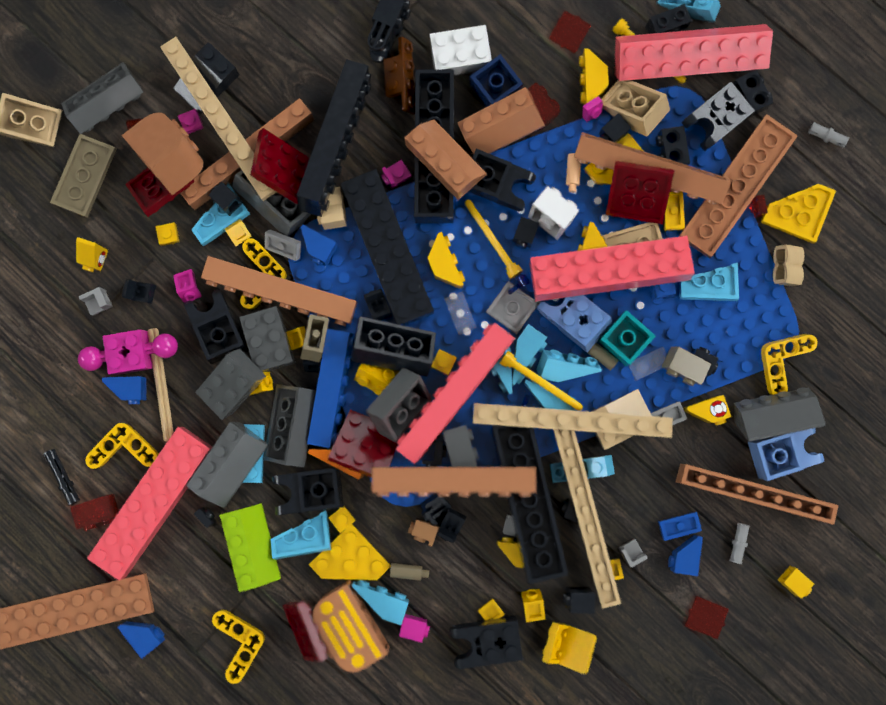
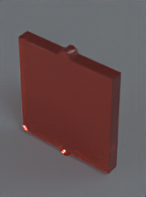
M564 11L549 40L559 44L561 48L564 47L576 53L591 24L580 19V16L576 17Z
M696 596L692 608L689 609L690 613L685 626L718 639L722 626H725L724 621L729 609Z

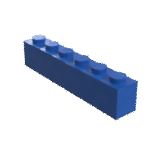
M327 329L307 444L332 448L339 435L337 427L342 421L340 410L341 406H344L346 396L343 393L344 387H347L349 381L347 370L352 364L350 352L354 345V333Z

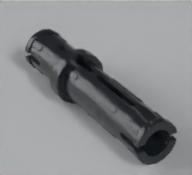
M52 449L45 452L43 456L46 458L59 485L58 489L62 491L68 506L78 503L80 498L73 487L74 483L70 481L56 450Z

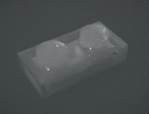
M463 292L445 298L458 335L477 328Z
M660 347L635 359L629 365L635 380H639L662 369L661 366L667 356L664 347Z

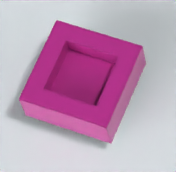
M598 96L583 106V118L587 122L597 118L602 113L603 101Z
M196 109L178 115L180 123L187 134L204 128Z

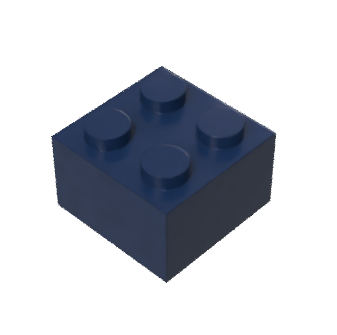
M501 54L470 76L469 82L487 107L521 90L523 87L522 81Z

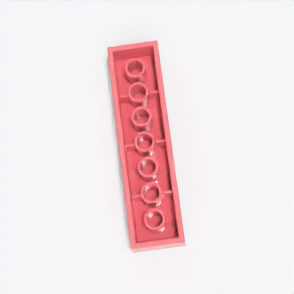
M766 24L617 36L615 75L619 81L769 69L773 30Z
M687 236L530 258L535 302L689 281L695 273Z
M494 323L493 325L489 324L482 333L485 336L482 340L475 341L470 348L472 350L471 354L464 356L458 363L460 368L457 372L452 371L445 380L448 382L446 386H442L433 395L435 400L425 405L421 411L423 413L421 418H416L409 426L410 432L403 434L397 441L399 446L396 450L413 464L422 459L516 339L500 325Z
M177 427L87 559L119 581L126 578L188 489L186 485L208 455L212 446L186 428Z

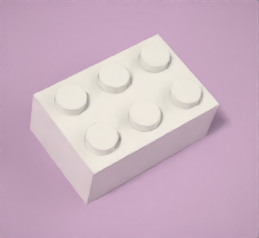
M486 25L430 34V46L435 70L454 69V75L476 72L492 61Z
M547 186L532 205L528 218L538 222L542 229L558 240L572 223L579 210L573 201L565 200L561 197L562 194L556 188L552 187L551 189Z

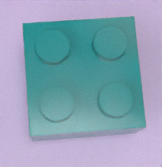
M626 310L615 320L598 342L619 359L623 365L629 366L656 336Z

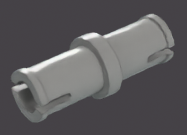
M813 122L808 132L823 139V142H831L841 148H844L849 140L848 136L835 132L833 128L830 127L828 129Z
M737 523L735 539H732L733 548L729 561L742 564L744 550L748 546L746 541L750 525Z

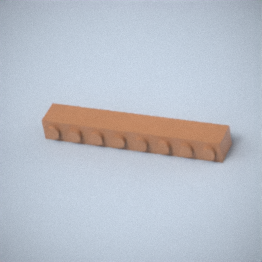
M299 98L245 140L252 151L255 152L258 133L262 128L286 142L311 123L314 118L310 110ZM229 151L193 179L195 182L180 194L196 210L211 199L208 195L213 187L221 182L225 185L232 183L235 175L242 169Z
M584 132L581 133L574 154V158H577L578 162L583 164L590 162L595 164L596 168L606 170V168L614 170L615 161L674 170V176L670 191L675 193L682 191L687 193L688 197L694 199L701 197L705 199V202L713 205L723 203L731 184L730 179Z
M210 256L207 257L201 276L207 285L217 287L219 284L225 286L224 290L235 293L238 290L243 292V296L254 298V295L261 297V301L272 304L275 301L280 303L279 307L290 310L291 307L298 308L299 313L309 315V312L320 317L331 318L335 320V324L346 326V323L351 325L358 304L357 301Z
M680 464L676 483L833 525L839 506L687 464Z
M373 467L372 492H377V496H389V492H397V496H409V492H417V496H430V492H437L438 496H450V493H458V496H470V493H478V496H490V493H498V496H511V493H519V496H531V493H536V468Z

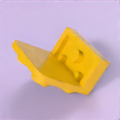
M361 363L354 380L361 386L374 391L379 396L400 371Z
M552 622V626L548 631V641L543 650L542 661L548 664H560L581 674H586L589 670L597 639L596 636L565 623Z

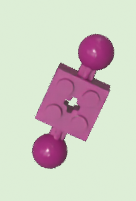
M145 330L103 336L105 351H100L92 346L85 347L78 354V363L84 370L94 371L100 368L103 362H106L108 374L111 375L153 369L151 354H156L161 358H170L177 352L178 343L170 334H160L153 342L149 343L148 331Z

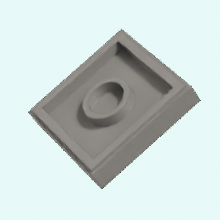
M508 281L486 313L517 335L539 303Z

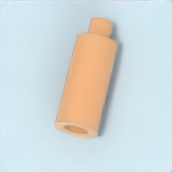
M575 153L568 154L566 185L569 186L570 193H575L576 187L580 186L581 163L577 161V158H574Z

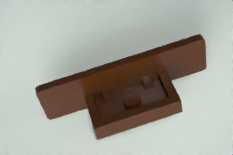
M399 37V55L384 60L385 92L389 98L402 95L403 111L415 114L413 46L411 41L404 37Z

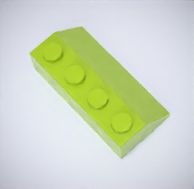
M262 503L221 514L220 518L239 592L257 588L281 579L277 560L272 559L271 536Z

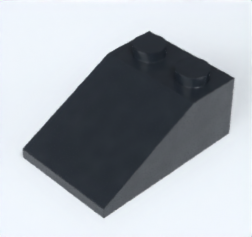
M209 42L192 59L217 98L240 76L236 67ZM180 78L173 89L202 114V109Z

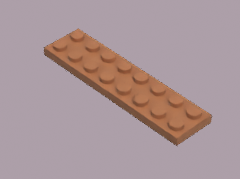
M766 114L722 175L731 181L723 203L713 205L704 200L679 237L687 236L689 244L710 259L795 141L797 135Z
M147 573L127 577L120 581L115 580L0 608V649L154 612Z

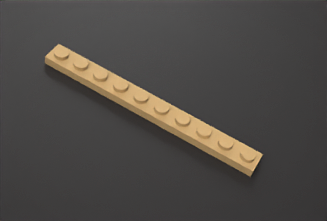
M177 37L160 46L262 201L275 194L276 191L250 176L254 152Z
M474 403L473 423L672 438L673 418L477 403Z
M553 429L600 606L604 609L621 604L575 431Z

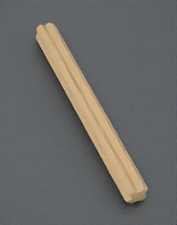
M157 328L148 330L149 343L153 342L159 335ZM151 354L163 439L167 442L174 432L163 358L158 357L156 354Z

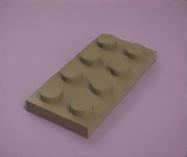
M79 134L50 203L88 218L117 149L106 143Z

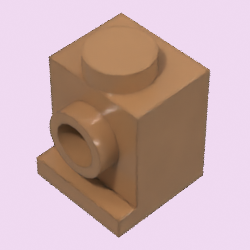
M416 519V522H411L408 533L415 536L414 539L419 542L425 543L426 540L429 541L428 545L432 546L439 526Z

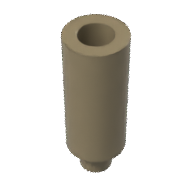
M597 342L587 352L610 371L619 361V359Z
M391 563L390 577L421 581V577L429 578V570H422V566Z

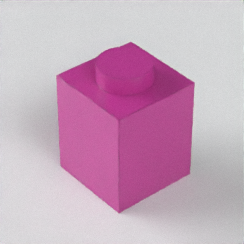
M405 614L399 636L422 643L423 637L427 638L430 626H427V619Z

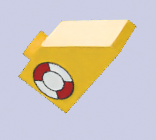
M77 237L76 263L83 265L82 269L93 272L94 269L101 271L108 250L97 243Z
M719 395L683 408L684 412L706 423H715L716 426L726 423V419L732 417L724 395Z

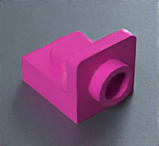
M402 160L387 169L386 167L382 168L383 174L381 177L386 185L390 184L392 189L411 178V174Z
M192 269L173 275L177 294L184 303L201 297Z

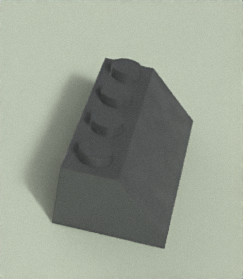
M123 62L62 102L61 105L68 120L82 134L92 130L98 122L107 120L113 112L122 110L125 104L131 100H137L143 93V90Z
M242 170L235 175L232 187L281 234L289 237L311 215L310 213L300 211L299 204L292 202L278 192L262 201Z
M276 385L266 440L268 447L264 451L263 460L283 465L305 467L308 450L307 442L316 390Z
M798 388L789 392L783 391L774 395H763L759 398L744 399L734 403L735 424L749 442L825 426V420L817 396L809 388Z
M230 422L186 486L201 498L225 508L264 453L268 444L242 423Z

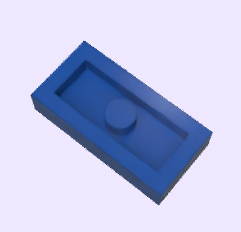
M697 512L658 521L664 541L702 531Z

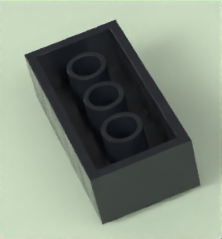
M360 317L356 329L351 361L401 371L402 368H405L415 374L427 377L433 362L436 333Z

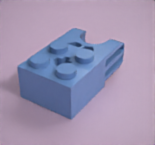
M584 295L566 297L559 306H550L546 302H541L537 306L542 316L586 352L613 325L612 317ZM584 321L588 322L587 325H585L584 323L583 325H581V323Z
M813 428L748 441L758 479L769 481L824 462L822 453H807L804 449L805 439L814 434L816 429Z

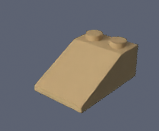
M618 80L601 99L604 110L614 117L619 113L631 126L632 131L646 137L670 111L666 94L631 80Z
M2 93L0 99V135L54 147L62 110Z
M638 389L591 411L651 416ZM595 432L604 450L633 436Z

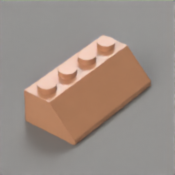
M526 87L457 122L473 154L476 149L491 154L545 126L533 97Z
M435 120L418 125L405 137L406 147L457 200L487 175Z

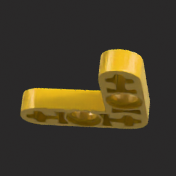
M250 238L244 241L243 251L263 273L275 276L269 270L273 266L277 272L282 271L280 273L281 278L286 279V271L257 240ZM249 244H256L254 247L259 252L258 255H256L252 250L248 252ZM261 257H269L270 262L267 266L260 265ZM242 295L240 298L241 305L249 310L255 309L262 303L261 297L258 298L257 296L252 299L254 302L252 305L245 304L247 302L246 296Z
M801 334L764 344L761 349L767 390L770 395L788 391L783 359L814 351L818 344L815 336ZM807 340H810L807 346L799 345V343H805ZM792 342L793 350L787 353L785 346L787 343ZM771 348H772V349H775V350H777V349L780 350V352H779V351L772 352V355H769V354H768V352L771 351ZM777 365L779 368L776 375H772L770 372L771 367ZM777 385L781 386V388L778 389V392L774 391V389L777 388Z
M118 423L87 454L85 462L90 468H101L124 446L144 466L150 467L153 462H147L148 457L145 454L140 456L139 453L145 450L148 455L153 454L152 458L154 461L159 453L129 424ZM120 428H126V435H120L117 439L112 437V435L118 436L120 434ZM135 439L141 442L139 450L132 448V442ZM108 440L114 443V448L111 451H107L104 447L105 442ZM101 453L106 454V457L105 455H101L98 458L99 463H92L94 460L92 458L93 456H99Z
M219 610L213 615V625L242 643L225 673L227 681L236 684L245 676L264 643L265 635L261 630L231 612ZM221 615H225L224 619L227 622H230L231 619L234 620V622L230 625L228 629L226 627L229 624L226 622L220 624L219 618L217 616L220 617ZM235 624L243 626L244 631L242 634L234 632L233 627ZM257 634L260 642H256L252 648L248 647L253 641L251 636L254 637ZM243 651L250 653V660L247 662L242 661L240 658V653ZM238 665L246 667L245 669L243 667L240 668L238 671L239 676L232 677L233 673L230 671H234Z

